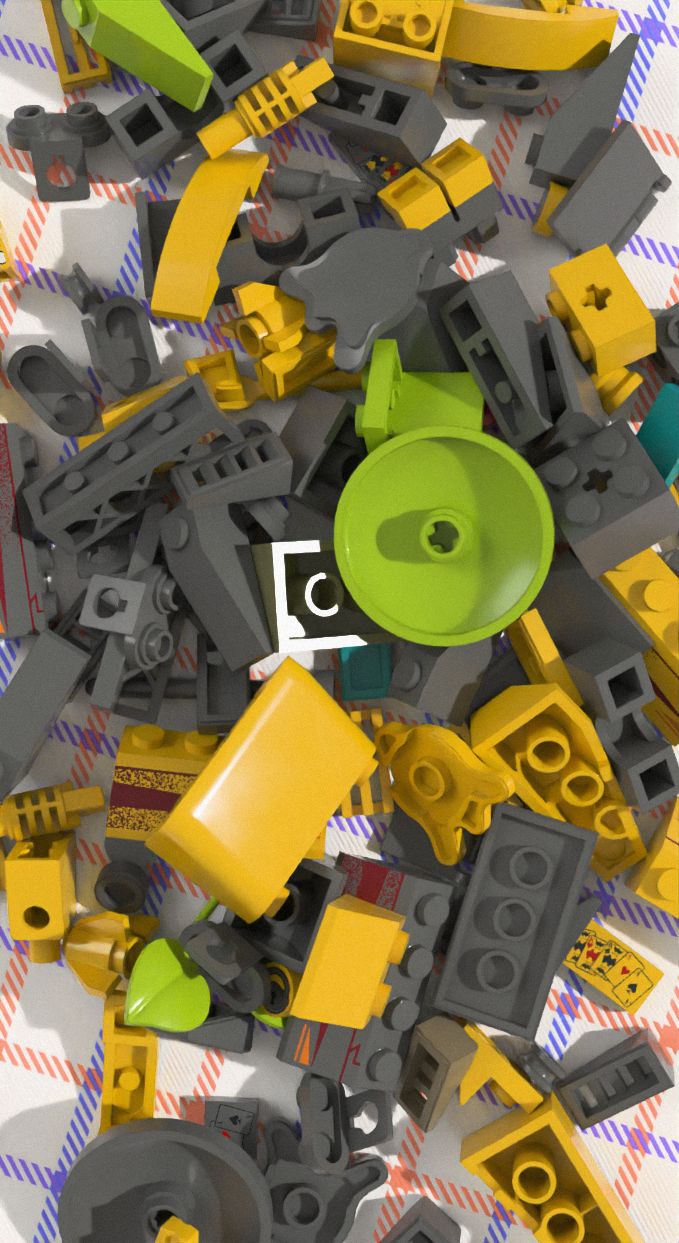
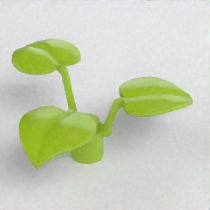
M212 896L193 923L199 920H207L220 902ZM180 937L176 940L170 938L157 939L141 951L128 984L124 1023L126 1025L147 1026L170 1032H187L200 1026L205 1021L210 1007L209 986L206 980L196 972L199 967L196 961L190 962L184 947L179 943ZM263 957L260 962L266 965L275 961ZM261 1006L251 1012L264 1024L284 1030L288 1017H270L262 1010Z

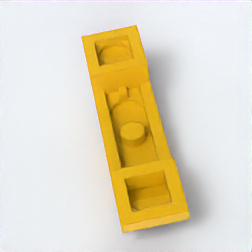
M454 0L442 56L481 65L522 70H572L599 66L609 55L619 13L618 10L566 4L565 12L562 14L465 3L464 0Z
M231 148L214 160L208 155L200 164L185 189L166 237L151 302L153 316L199 324L204 323L220 284L216 269L243 200H253L269 162L267 153Z
M114 990L108 1000L104 999L102 1043H105L101 1120L97 1136L120 1124L134 1120L155 1118L160 1034L146 1029L145 1026H130L124 1023L127 991Z

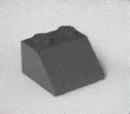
M308 385L279 435L293 462L290 494H286V496L334 523L342 492L353 472L368 456L364 437H357L355 413L357 406L345 398Z
M325 851L323 860L303 858L284 885L290 891L287 899L272 918L262 914L256 921L249 924L227 908L222 921H225L261 955L303 975L327 905L341 897L348 873Z

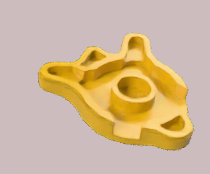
M391 721L381 726L375 733L374 744L382 757L383 767L388 765L391 767V774L395 784L389 787L388 790L394 801L426 831L438 861L449 866L457 864L466 855L462 827L475 835L482 834L491 825V804L503 803L514 793L515 783L513 778L503 770L485 765L463 740L452 731L441 726L432 724L406 725Z

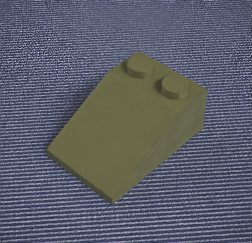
M334 540L250 545L274 653L408 641L378 625L352 598L338 568Z

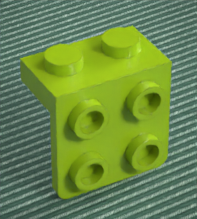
M396 339L375 340L372 360L366 361L365 366L362 368V389L364 393H367L365 405L358 404L355 413L357 437H364L368 455L388 440L419 428L452 425L482 432L485 399L470 372H402Z

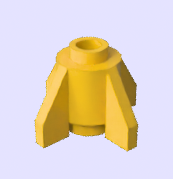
M248 281L232 289L239 314L244 316L234 318L220 325L219 328L222 336L235 340L239 339L248 355L259 359L253 363L259 384L265 388L261 360L274 352L282 353L296 346L310 330L305 323L304 302L289 298L280 287Z
M112 911L91 917H83L75 925L71 926L66 938L63 939L62 951L65 955L66 964L89 995L108 1000L114 990L127 991L137 958L145 948V943L148 944L161 927L160 919L144 914L127 916Z

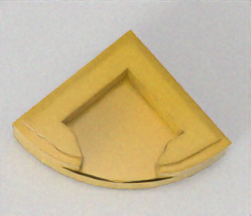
M234 349L183 361L188 378L198 372L209 384L216 400H245Z

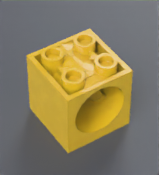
M342 0L333 35V64L423 89L430 99L433 100L443 60L442 52L454 0Z

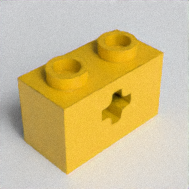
M607 243L548 270L551 292L545 294L548 309L552 317L558 316L560 322L564 321L570 330L568 337L578 353L581 363L588 360L598 378L656 352L655 320Z

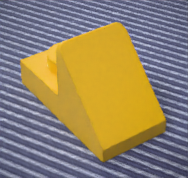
M459 1016L456 1022L478 1044L475 1058L456 1090L459 1105H464L492 1077L493 1080L489 1083V1087L504 1104L512 1108L518 1103L530 1114L544 1100L538 1085L473 1021Z

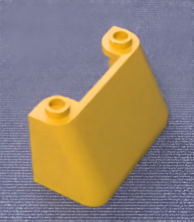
M289 655L267 677L253 696L254 699L246 707L242 716L194 781L180 796L164 821L158 824L144 843L147 848L249 924L256 921L262 914L272 918L277 913L290 893L284 887L289 877L352 786L356 784L358 787H362L379 764L373 758L377 749L376 745L307 669Z

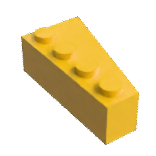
M553 1090L549 1094L546 1092L542 1093L544 1100L530 1114L519 1106L462 1139L459 1162L473 1176L476 1174L493 1191V1196L508 1211L512 1210L532 1230V1235L539 1243H646Z

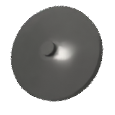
M174 1118L134 1120L113 1127L97 1136L84 1147L73 1161L67 1173L58 1203V1227L62 1243H155L161 1226L172 1216L181 1219L185 1224L191 1225L199 1231L198 1243H270L273 1224V1206L269 1187L263 1174L251 1157L239 1145L221 1133L201 1124Z

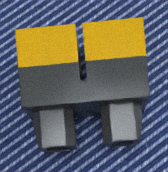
M460 137L421 163L425 173L415 167L377 193L384 208L393 216L399 229L417 228L422 230L432 243L433 251L430 258L442 261L448 267L455 264L459 257L452 242L466 234L468 239L476 245L486 243L499 234L495 213L504 208L484 155Z

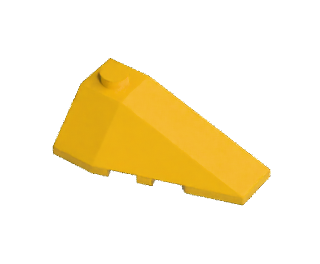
M556 683L510 686L470 715L472 751L488 767L503 770L510 774L515 783L514 792L534 812L599 833L589 866L606 883L648 856L647 848L591 719Z

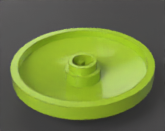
M452 425L431 426L408 431L388 440L371 452L349 478L340 497L334 522L336 561L345 586L355 602L373 621L392 634L408 641L430 646H459L474 643L500 632L517 620L527 610L542 588L550 569L555 544V526L550 501L543 484L528 462L518 452L494 436L479 430Z

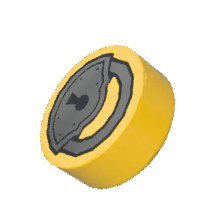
M552 181L549 182L535 212L531 232L547 238L553 236L554 231L546 220L567 194V187Z
M270 962L265 966L270 974L271 993L261 1008L267 1015L273 1018L293 1016L290 1015V1011L303 975L277 962Z

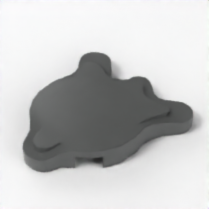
M378 227L361 228L349 232L334 242L316 261L308 265L292 266L285 269L280 275V288L289 298L305 303V323L313 334L323 335L331 329L338 330L333 355L334 362L342 372L356 374L365 366L369 351L375 340L384 332L396 327L412 312L417 304L416 292L420 277H423L424 266L432 255V243L428 236L417 228L399 231Z
M284 1117L270 1119L264 1129L268 1161L262 1171L269 1187L273 1206L270 1243H343L354 1224L356 1209L360 1201L368 1193L383 1185L388 1179L387 1163L378 1155H368L348 1163L346 1168L339 1174L320 1177L302 1164L298 1153L302 1136L297 1133L291 1122Z

